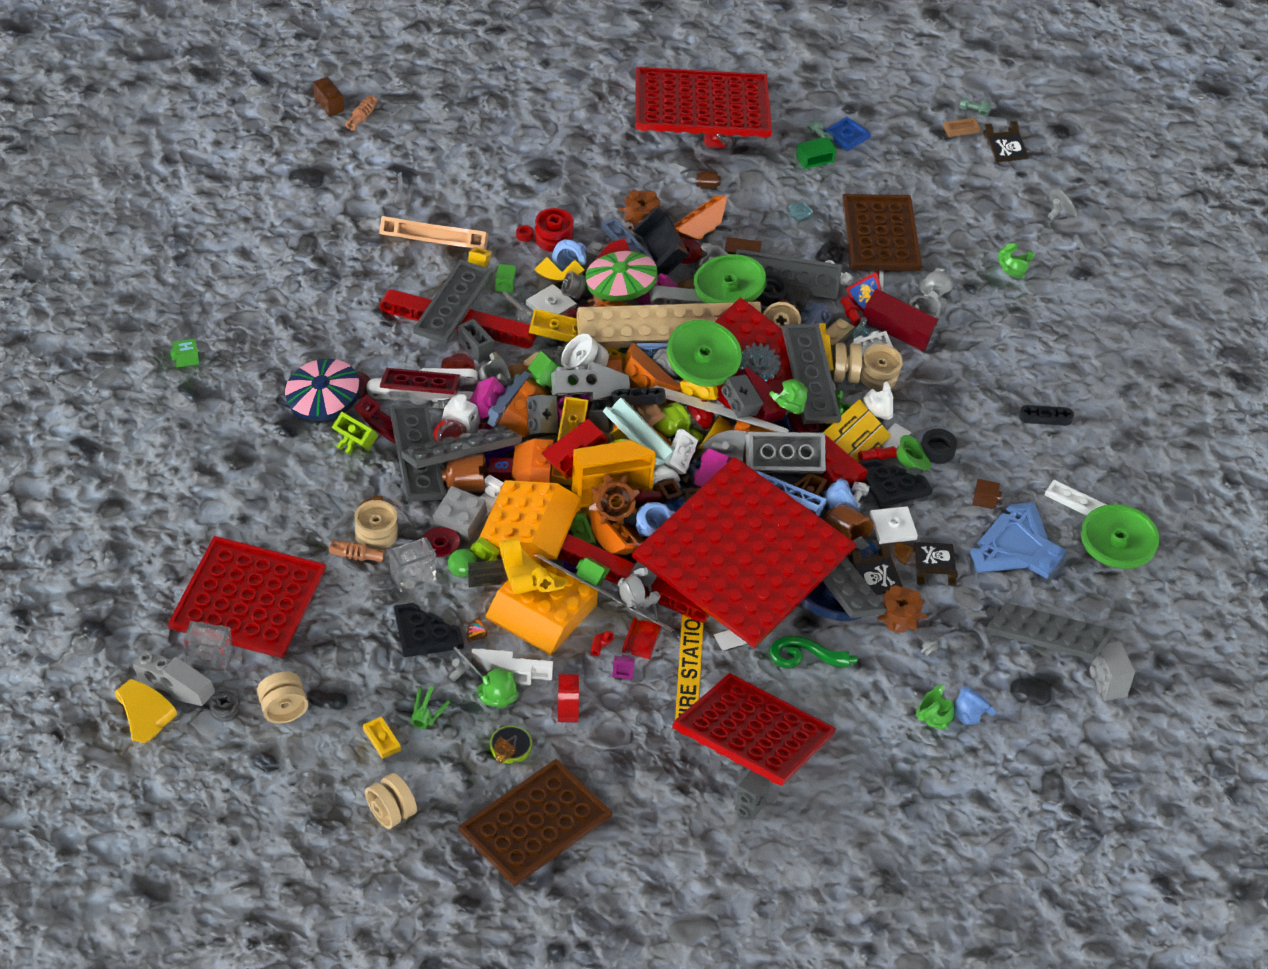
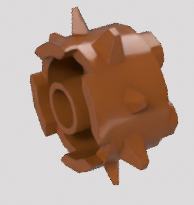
M632 190L624 199L625 207L618 208V210L625 212L624 221L633 224L635 228L655 207L660 208V199L654 191Z
M606 474L601 483L596 487L590 488L593 495L592 504L588 509L596 510L601 514V524H604L609 519L617 521L621 526L623 525L624 517L627 518L632 512L637 513L638 510L635 508L636 501L634 497L640 492L626 485V475L620 480L611 479ZM613 497L617 498L615 502H611Z
M894 585L890 587V590L885 591L882 603L887 609L885 615H879L877 620L883 621L887 624L886 627L894 632L904 633L907 629L917 630L919 619L928 618L927 615L921 612L925 601L921 599V594L918 591Z

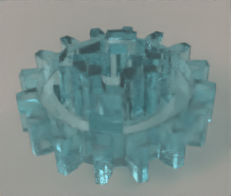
M752 343L751 347L746 346L745 350L742 351V365L740 368L745 369L749 367L759 377L767 381L769 377L773 379L774 375L777 374L781 362L778 361L779 355H774L775 349L769 350V345L763 347L762 343L759 346Z

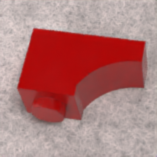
M559 674L558 722L578 723L579 674Z

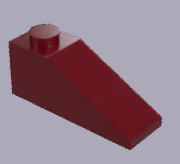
M746 367L742 375H747L763 402L758 412L759 419L769 423L782 420L787 409L780 407L769 394L771 391L778 392L749 367Z

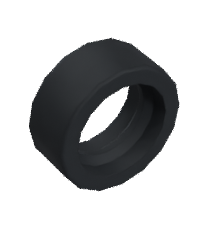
M766 272V285L776 287L780 293L769 294L763 291L756 300L762 305L770 306L773 303L780 302L781 299L785 300L788 284L779 274Z
M931 429L923 435L921 446L930 462L944 464L954 458L957 440L947 430ZM931 442H941L946 444L949 449L939 451L931 448L928 444Z

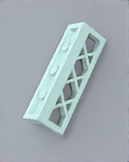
M620 398L612 408L606 407L603 410L606 416L630 440L637 441L638 444L655 451V465H663L675 452L623 398Z

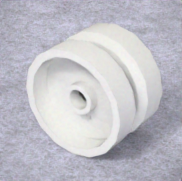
M581 334L573 338L566 345L562 352L561 364L563 367H567V370H575V367L581 366L588 369L587 365L590 362L606 367L609 354L589 334ZM592 376L586 377L587 382L594 379Z

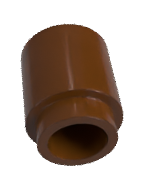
M717 172L697 173L696 187H700V189H717V186H720L721 176H717Z

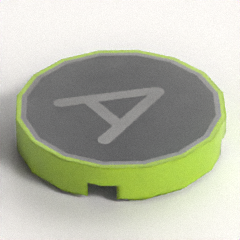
M505 726L493 733L490 740V749L493 756L500 762L513 764V762L524 761L529 756L532 750V741L530 735L524 729L516 726Z

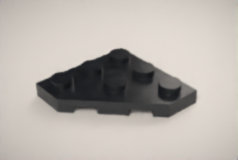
M876 458L858 462L868 470L864 482L867 486H870L869 490L879 508L932 495V488L923 475H912L907 473L906 469L895 465L890 467L882 464V461Z
M415 603L393 606L403 657L454 650V647L464 649L460 627L445 623L443 618L431 612L427 613L421 610L420 606Z

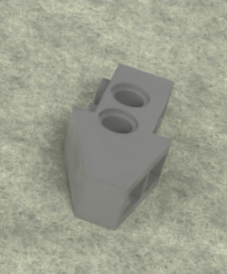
M590 362L587 365L588 369L584 366L575 367V370L559 367L551 373L552 395L554 396L589 395L590 402H595L612 397L611 393L615 390L630 389L629 375L595 362ZM569 376H572V377L575 378V380H576V384H575V385L569 384V382H568V377H569ZM587 376H592L594 378L593 385L587 382Z
M145 650L132 663L139 681L170 693L172 699L176 701L203 706L215 693L211 680L177 657L170 660Z

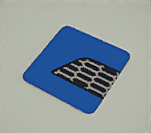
M869 542V546L861 550L866 557L878 553V549L872 542Z

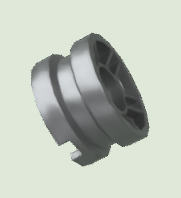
M569 271L562 283V294L579 299L585 288V276L581 274L576 275V273Z
M221 689L216 691L209 699L211 716L215 720L229 722L238 716L240 711L239 700L234 691Z

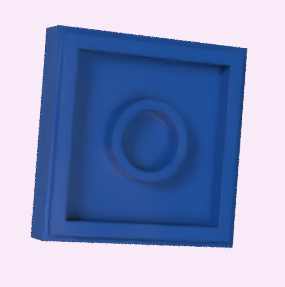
M845 117L824 130L825 133L828 132L833 136L834 143L847 152L871 137L869 131L849 117Z

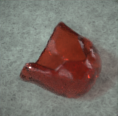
M457 353L446 357L441 363L442 369L475 370L474 361L464 353Z

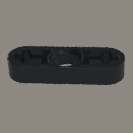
M663 388L618 389L611 393L613 404L620 398H623L629 405L661 404L666 401L665 389Z
M1036 405L1023 406L1019 414L1020 420L1024 423L1062 426L1070 425L1074 417V412L1066 407ZM1047 413L1051 417H1044L1042 414Z

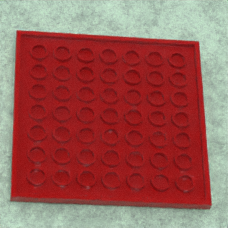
M636 67L635 129L643 132L655 130L657 132L673 131L674 133L690 132L691 134L707 133L708 135L772 137L767 74Z
M734 456L633 551L632 557L755 649L855 549L856 543Z

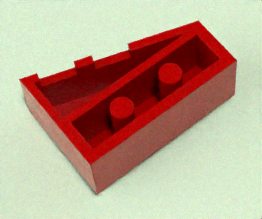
M587 419L541 454L559 473L569 480L573 472L574 449L604 445L609 439Z
M825 435L826 471L818 474V476L827 479V490L831 484L836 483L840 478L848 481L850 488L853 487L855 481L864 483L868 470Z

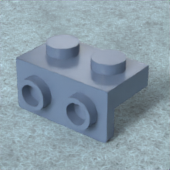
M808 304L800 314L801 324L825 323L827 325L831 320L826 304Z

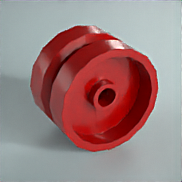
M548 208L539 212L535 219L536 244L543 250L553 252L558 242L564 239L573 241L574 220L572 215L560 208Z

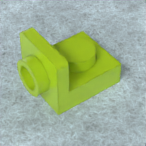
M482 536L472 544L470 550L478 558L485 561L481 570L486 571L489 567L493 568L499 560L497 556L500 549Z

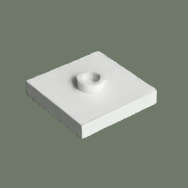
M554 284L526 299V305L533 311L534 309H539L560 315L566 314L568 310L575 309L577 306L576 302L570 297L564 296L562 291Z
M908 506L870 510L871 521H873V527L879 544L917 540L918 535Z

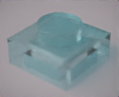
M803 201L788 207V212L797 222L812 216L813 211Z

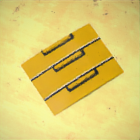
M860 399L841 415L839 423H833L823 432L857 462H860L858 459V452L860 450H871L874 447H880L891 437V434Z

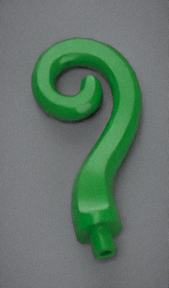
M801 636L781 637L775 640L769 650L771 660L782 668H794L801 663L803 654L797 647L806 649L826 664L834 667L849 668V664H857V655H849V652L829 650ZM788 647L787 653L794 657L792 659H785L780 655V651Z

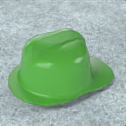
M903 435L900 438V446L896 452L899 461L906 468L912 469L916 466L922 470H929L931 463L924 453L921 444L912 436Z

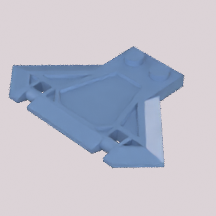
M1035 502L1010 504L1006 508L1010 514L1002 513L979 540L978 545L981 548L974 547L970 551L976 572L1028 568L1047 579L1066 556L1067 550L1048 540Z

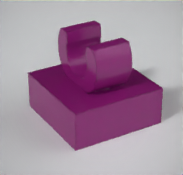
M624 654L622 656H615L612 677L632 680L635 658H630V655Z

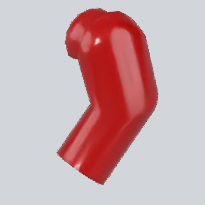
M606 631L594 637L590 651L591 655H600L601 648L609 645L614 640L613 632Z

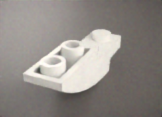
M472 648V665L487 674L494 669L510 671L514 675L515 683L531 685V679L552 680L553 661L513 658V652Z

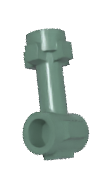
M961 98L959 108L967 110V108L979 110V115L985 117L991 111V103L983 100L981 104L969 102L967 98Z
M815 121L807 125L809 134H817L820 138L829 137L833 143V136L823 131L824 127L821 121Z

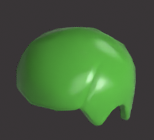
M465 548L457 549L449 556L448 569L453 575L460 578L467 577L476 572L478 562L471 550Z

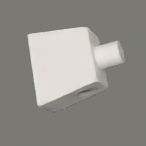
M463 394L452 397L444 408L441 422L447 419L457 420L463 426L464 433H477L480 418L476 404L467 401L466 396Z

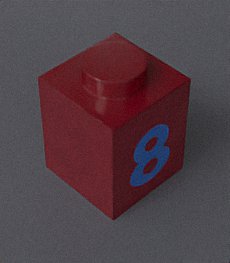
M490 458V465L486 466V477L491 475L502 482L505 480L514 481L512 477L513 458Z

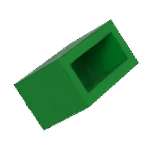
M829 137L797 144L796 158L803 169L835 162L836 148Z

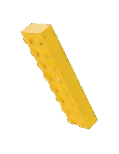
M534 309L529 333L569 343L578 336L577 319ZM619 348L606 349L609 353L612 351V349L619 351Z
M565 396L557 441L585 421L589 400ZM552 466L550 482L572 486V477L567 480Z

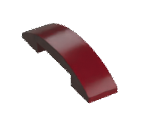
M366 394L354 408L375 431L396 444L391 417L381 411V405Z

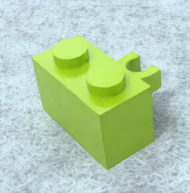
M342 411L332 426L337 433L344 436V439L336 447L342 450L344 445H348L345 452L349 455L352 453L355 443L369 451L379 436L373 429Z

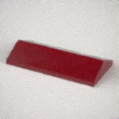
M879 289L874 290L865 305L862 317L864 323L882 332L887 331L888 335L925 352L939 320Z
M386 368L380 382V388L457 395L460 374Z

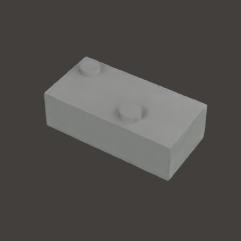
M748 432L745 435L746 465L754 471L757 470L764 474H822L826 471L825 433Z

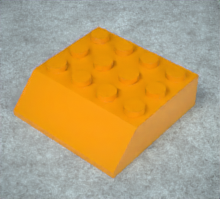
M631 440L574 449L571 492L582 499L576 514L585 513L586 517L590 516L588 507L592 504L593 495L590 488L596 487L601 483L606 474L611 479L620 480L626 475V485L631 489L638 490V488H644V490L652 491L655 451ZM613 497L611 502H615L617 498Z
M505 480L480 537L482 536L498 549H500V541L518 538L521 547L529 556L539 554L546 559H557L582 499L558 483Z
M532 554L530 557L549 572L568 579V584L564 589L549 592L535 590L514 594L509 580H507L497 591L486 614V619L545 653L552 655L597 606L598 590Z

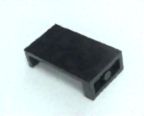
M655 207L632 230L643 238L655 261L658 275L661 273L668 275L689 255L668 213L658 207Z

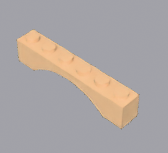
M384 216L381 218L379 234L466 248L478 247L485 250L487 249L489 233Z

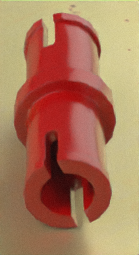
M844 296L840 301L845 309L846 317L850 318L854 327L861 326L863 319L859 314L858 307L854 305L850 296Z
M895 446L860 450L858 452V459L861 462L873 458L881 461L882 459L896 458L897 450Z

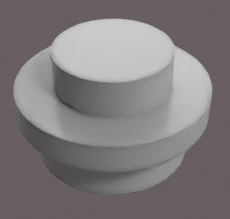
M931 639L922 645L921 653L927 657L935 655L941 649L938 640L933 641Z

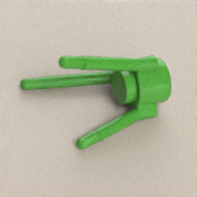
M432 685L420 709L423 688L419 687L414 712L410 720L419 729H426L427 726L432 727L434 721L451 703L450 700H447L431 717V711L426 707L434 689Z

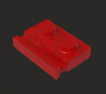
M634 617L623 644L622 652L625 653L627 651L631 652V655L651 659L662 626L646 620L639 621Z

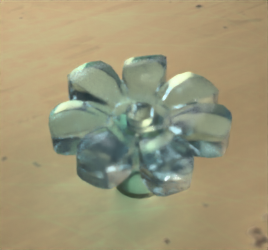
M862 317L860 323L854 329L853 338H856L861 333L868 336L871 330L865 327L867 322L865 317Z

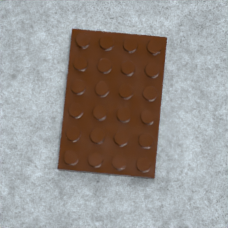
M843 194L842 203L851 270L921 271L922 263L911 195Z
M554 759L458 826V831L515 887L611 818L612 811L563 764Z

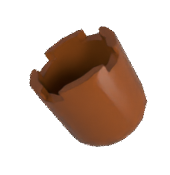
M472 455L448 461L446 470H442V480L447 482L449 489L453 486L468 493L485 492L483 473H486V459L484 455Z
M845 504L836 505L825 515V521L852 541L861 536L863 539L866 536H871L873 521L851 506Z

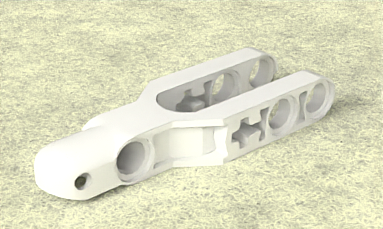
M423 368L419 370L460 374L459 386L472 385L478 382V372L474 369ZM373 378L368 381L366 386L367 393L374 399L411 401L414 404H428V408L444 409L449 402L447 399H452V397L459 394L465 395L467 400H470L473 394L470 391H458L457 395L380 388L382 378Z

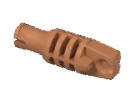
M368 95L353 110L352 117L345 124L346 127L350 130H355L359 123L364 122L375 109L378 98Z
M332 540L329 547V553L343 558L348 557L351 560L354 558L356 561L360 559L362 562L372 560L383 563L385 557V550L372 549L366 544H355V542L350 543V541Z

